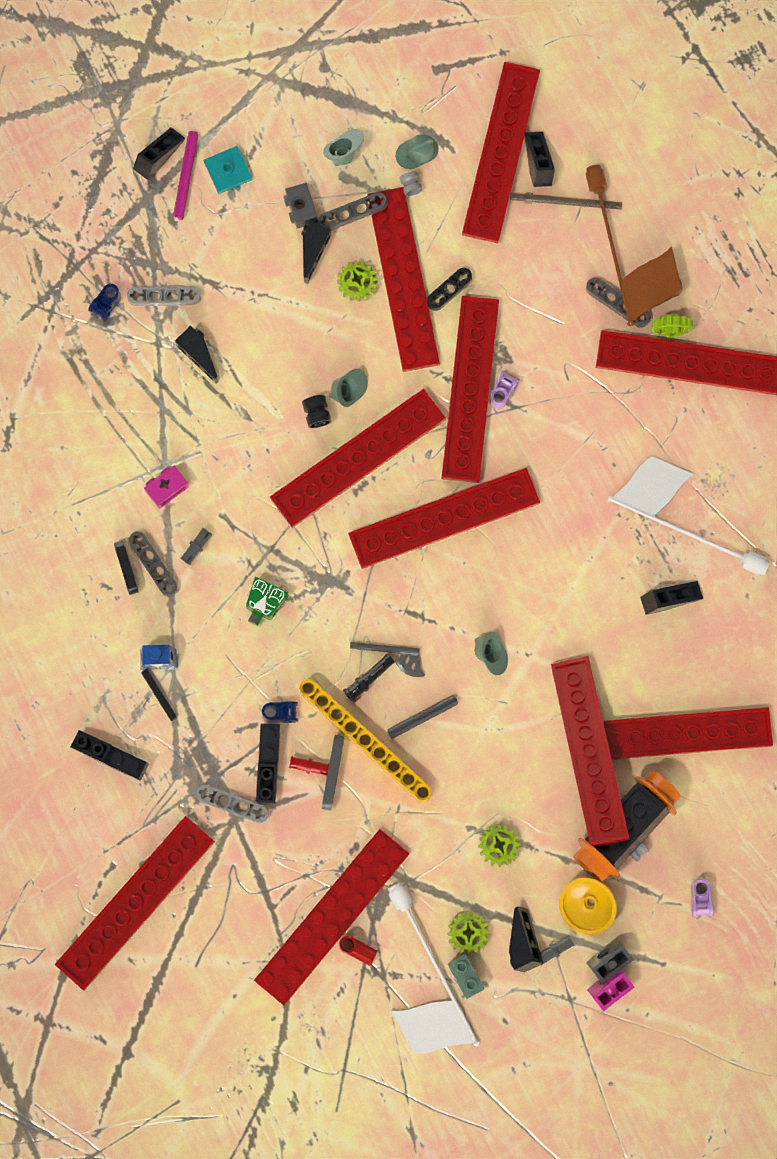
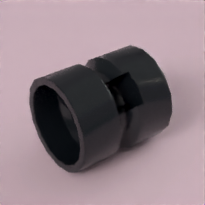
M325 395L312 396L302 401L304 413L308 414L306 417L308 428H319L332 422L330 412L326 410L328 405Z

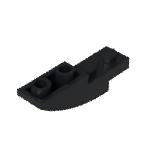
M260 724L256 802L276 803L280 724Z
M78 730L70 746L72 749L141 781L149 765L148 762L81 730Z

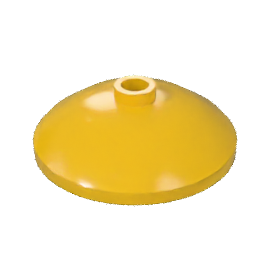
M580 877L569 882L562 890L559 899V909L564 921L572 929L579 933L592 935L605 931L613 923L617 914V901L612 890L604 882L592 877ZM589 899H592L594 901V904H591L589 902Z

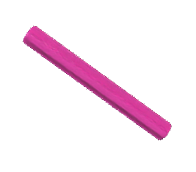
M189 131L173 213L174 219L182 220L184 217L198 140V133L195 131Z

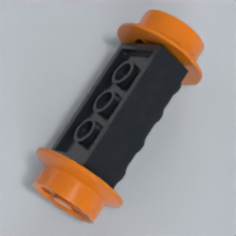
M654 770L645 779L636 776L634 778L636 784L621 799L630 840L593 847L590 846L588 836L585 840L582 838L578 839L581 848L573 858L593 878L604 882L609 875L619 877L620 874L617 869L669 813L672 815L677 814L674 805L681 798V794L666 778Z

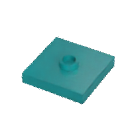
M238 146L203 160L218 194L252 180V176Z

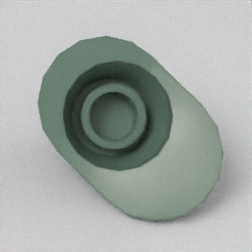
M352 129L341 134L325 146L323 150L324 156L332 160L335 166L350 163L355 157V151L364 141L362 131Z
M416 135L399 145L395 155L396 161L405 169L417 168L435 159L438 154V144L434 138L428 135Z
M360 369L349 371L343 377L334 380L329 397L333 398L343 407L351 406L366 392L367 376Z
M489 632L485 636L475 638L474 651L477 659L484 662L487 669L493 675L503 674L507 669L508 656L499 635L496 632Z

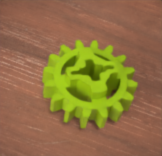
M355 260V265L348 262V268L342 267L343 273H338L340 279L337 280V285H341L339 292L344 291V298L349 295L350 301L356 298L357 302H360L361 297L367 300V294L373 296L372 290L377 289V285L374 283L378 282V278L374 277L376 276V271H371V265L365 267L364 261L361 265H358V261ZM350 274V278L345 282L346 276ZM354 276L360 281L361 287L356 281L354 282ZM370 281L369 286L365 289V284Z
M677 313L662 315L661 318L652 320V331L659 333V335H665L666 338L683 336L684 333H689L693 329V320L686 318V316H679Z
M500 824L497 825V829H494L491 825L489 827L490 832L484 830L485 837L479 838L483 842V844L478 845V848H483L480 856H486L485 862L491 860V866L495 862L498 863L499 867H501L502 862L508 866L509 859L515 861L513 854L519 855V851L516 850L517 847L521 846L520 843H516L519 836H513L514 829L510 832L507 831V825L504 829H501ZM498 833H503V834L507 835L508 837H507V838L500 837ZM491 836L492 844L486 847L487 839ZM496 839L499 843H504L502 851L499 848L495 849ZM512 844V851L507 855V846ZM490 854H498L501 859L494 858Z
M467 911L464 917L459 913L458 920L454 917L452 919L454 925H448L452 929V931L447 932L448 936H452L449 943H455L454 950L458 947L461 948V954L464 950H467L468 955H470L471 950L478 953V947L482 949L485 947L482 942H488L489 940L485 937V935L490 934V931L485 930L488 923L482 924L483 917L477 919V913L470 916L469 911ZM464 921L462 929L455 930L457 925ZM472 921L476 922L481 929H476L472 925ZM467 924H469L470 931L474 932L470 936L469 942L467 936L463 935V932L467 929ZM456 937H461L465 941V946L460 944ZM481 937L480 941L472 946L474 938Z

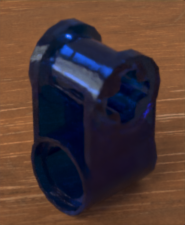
M115 284L105 285L90 304L88 311L96 313L101 317V320L106 321L121 300V293ZM110 291H116V295L114 297H107V294Z
M298 702L266 703L262 708V718L266 722H299L296 710ZM273 708L276 714L273 717H268L265 714L266 709Z

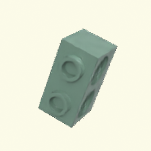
M466 954L448 963V967L466 1000L484 990Z

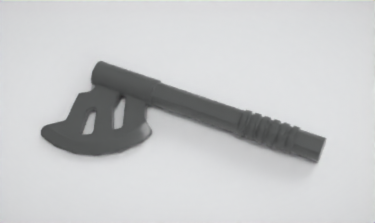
M350 642V649L401 654L395 663L402 672L412 677L425 676L420 670V660L417 658L419 656V648ZM407 655H409V661L405 666L403 663ZM413 662L415 663L414 671L410 670Z

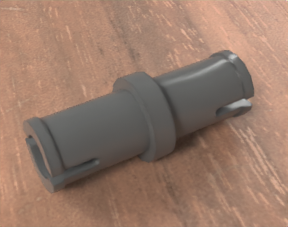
M202 527L194 541H190V546L180 559L191 565L197 554L203 551V546L212 534Z
M569 935L555 944H549L550 947L540 952L543 964L554 957H560L562 952L575 946Z

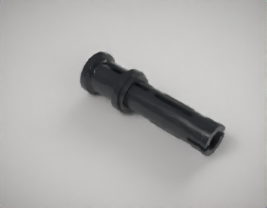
M386 654L361 678H356L355 682L348 689H344V694L355 703L356 699L364 691H368L369 685L395 663L393 658Z

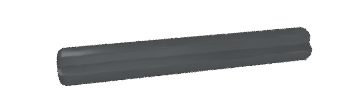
M452 695L389 728L387 732L390 738L393 739L451 709L458 704V701Z

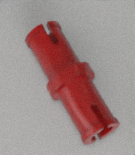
M291 756L289 768L306 771L307 774L312 772L327 776L329 764L312 761L313 759L311 758L306 760Z

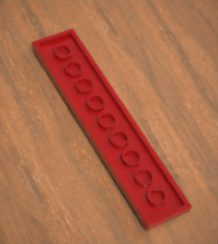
M504 61L462 236L497 244L499 242L540 69Z
M404 187L379 191L387 198L388 205L383 211L372 214L371 217L402 371L407 372L439 366L440 362L406 195L403 191ZM377 198L376 203L378 206L381 205V201H383L380 198ZM368 201V202H369V205H370V209H373V207L371 206V205H372L371 202Z
M462 296L441 479L479 483L499 299Z
M601 330L595 368L777 395V356Z
M423 388L270 496V499L291 528H293L444 422L446 417Z
M527 468L354 530L349 532L348 535L360 567L364 569L540 504V500Z
M589 656L551 664L590 846L597 847L630 840Z
M769 707L603 721L612 760L773 746Z
M185 816L54 965L85 991L215 841Z
M379 829L254 981L285 1006L410 853Z

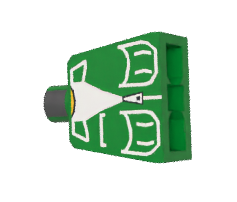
M255 577L246 603V609L252 612L248 622L258 626L262 618L271 621L288 599V592Z

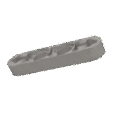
M193 286L133 287L127 292V299L133 306L196 305L201 298L199 290ZM143 292H146L147 301H144V297H138L137 300H134L131 296H134V293H138V296H144ZM152 292H157L160 294L158 300L152 301L149 295ZM170 292H177L179 296L176 300L172 301L168 298ZM181 292H184V295H190V292H194V295L197 296H194L193 300H190L189 296H184V300H182Z
M201 785L196 790V797L204 804L256 823H263L268 818V810L263 805L208 785ZM208 789V793L213 796L214 792H218L214 798V803H211L212 798L210 797L202 799L200 791ZM222 795L227 796L229 799L226 806L218 804V798ZM239 802H244L247 805V809L243 813H239L236 810V805ZM250 805L254 806L252 808L254 811L262 809L265 816L260 817V819H256L257 816L254 813H251L250 817L247 816L250 811Z

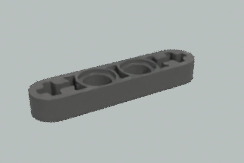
M380 192L368 195L321 214L318 218V224L334 230L383 211L388 205V200ZM377 198L383 200L379 206L376 203ZM368 201L371 202V204H372L371 206L373 207V209H370V205L368 204ZM360 204L366 205V210L363 213L357 212V207ZM342 211L349 212V217L345 220H341L339 217ZM333 215H335L336 219L338 220L337 223L335 222V220H333L335 219ZM326 218H328L329 220H331V221H329V225H328V226H326L325 224H322V223L325 222V219H326Z
M591 278L586 285L587 293L628 321L626 312H623L620 308L624 304L622 294L601 279ZM591 284H598V289L591 290ZM605 288L606 290L603 291L602 296H599L600 292ZM607 293L615 295L613 302H608L605 299ZM648 312L643 314L645 321L639 322L637 321L638 319L634 321L636 327L643 328L648 325L650 320Z
M133 532L129 537L132 549L161 593L166 597L174 596L178 590L175 580L142 532ZM134 538H143L141 543L145 548L141 550L137 543L133 544L135 542ZM150 551L153 553L154 557L151 561L143 559L145 552ZM156 567H161L164 573L162 576L156 577L153 575V570ZM167 576L169 577L166 579L167 583L174 585L171 592L168 590L164 591L166 587L162 580Z
M340 735L334 736L322 802V809L332 810L344 744V736Z

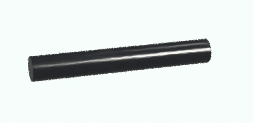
M148 669L141 672L142 676L170 721L177 719L175 712Z

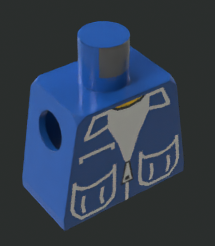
M143 645L140 649V670L177 669V649L171 645Z

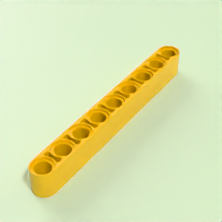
M311 679L301 682L299 689L304 699L416 801L420 803L429 801L432 791L428 784ZM306 685H312L314 688L309 694L303 691ZM322 697L328 700L327 705L323 707L317 704L318 699ZM336 710L342 713V717L337 720L331 717L332 712ZM350 723L355 724L357 727L352 733L345 729ZM367 736L371 739L369 745L364 746L360 743V739ZM378 749L385 752V756L381 759L374 756V752ZM396 762L399 765V770L396 772L390 771L388 768L390 763ZM407 775L412 776L414 782L410 785H406L403 782V778ZM424 788L428 791V796L420 798L417 795V791Z

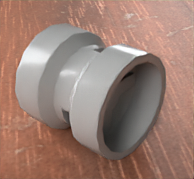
M415 171L400 176L406 196H413L422 192V186L418 183V173Z

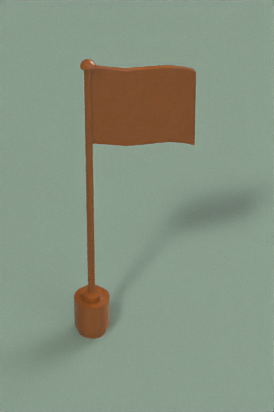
M592 165L586 168L587 172L585 173L589 191L598 194L628 318L627 325L633 326L634 321L648 310L670 300L682 290L673 249L671 246L662 255L639 266L622 279L602 198V192L607 188L604 170L600 165Z

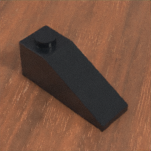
M170 127L138 153L133 169L148 180L183 143L185 137Z
M525 132L529 173L533 187L552 186L555 168L543 132Z
M310 221L308 226L305 225L301 233L303 236L304 283L308 284L331 237V229L313 221Z
M190 325L175 340V345L217 384L219 382L218 376L203 338L204 334L198 328L194 329Z
M698 581L651 590L641 596L640 599L645 614L649 615L702 600L703 596Z
M517 906L514 908L509 955L511 958L510 964L513 969L524 973L542 965L543 960L529 911L526 908Z

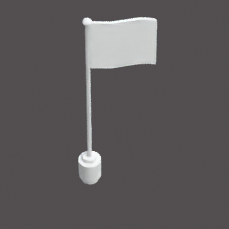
M654 456L647 459L638 468L629 482L618 493L607 498L609 503L610 501L742 559L740 562L744 564L742 568L752 573L765 575L770 564L766 557L750 551L749 554L744 553L742 556L655 517L670 502L679 488L694 474Z
M402 882L388 888V895L396 911H406L452 1001L433 1002L408 1010L392 1011L412 1052L418 1054L429 1053L453 1045L474 1043V1046H479L480 1041L476 1039L409 910L412 908L411 903L414 901L406 885L403 886Z

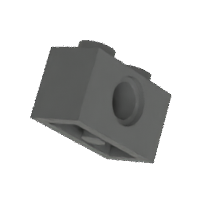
M307 182L286 188V195L283 196L286 207L290 206L291 212L289 217L291 223H295L297 229L305 225L308 226L310 221L318 223V216ZM299 203L305 205L302 209H297L295 206Z
M616 939L586 962V964L600 982L604 984L634 959L620 941Z

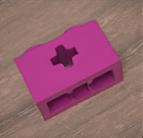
M174 465L171 468L170 466L166 467L158 478L150 479L145 484L144 490L156 507L161 509L188 489L189 484ZM165 483L169 488L162 487V484Z
M620 970L604 984L599 980L587 991L604 1012L635 987L624 972Z

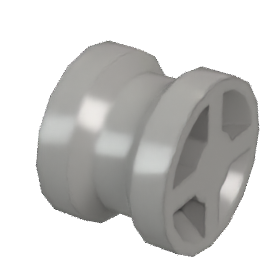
M641 843L630 856L638 862L640 856L646 854L649 850Z

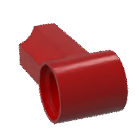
M350 935L342 937L339 941V949L343 953L354 957L368 966L371 965L378 952ZM345 939H350L353 942L351 950L343 948L342 943Z

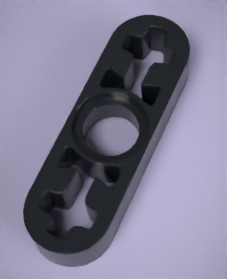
M460 268L428 296V307L433 311L441 310L471 283V271L467 268ZM460 274H467V280L462 279L459 282L460 287H458L456 282L460 279ZM453 285L455 291L452 294H448L444 290L445 286ZM442 293L444 297L439 300V305L436 303L433 305V298L438 299Z
M123 540L115 542L114 547L129 595L139 593Z

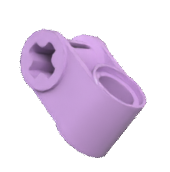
M505 371L501 372L491 393L490 404L495 409L505 407L518 385L519 378L515 379L505 374ZM500 395L504 400L497 401L494 397Z
M703 879L696 880L691 885L692 917L696 918L697 915H709V917H712L713 903L710 884ZM698 883H702L705 886L703 894H699L696 891Z

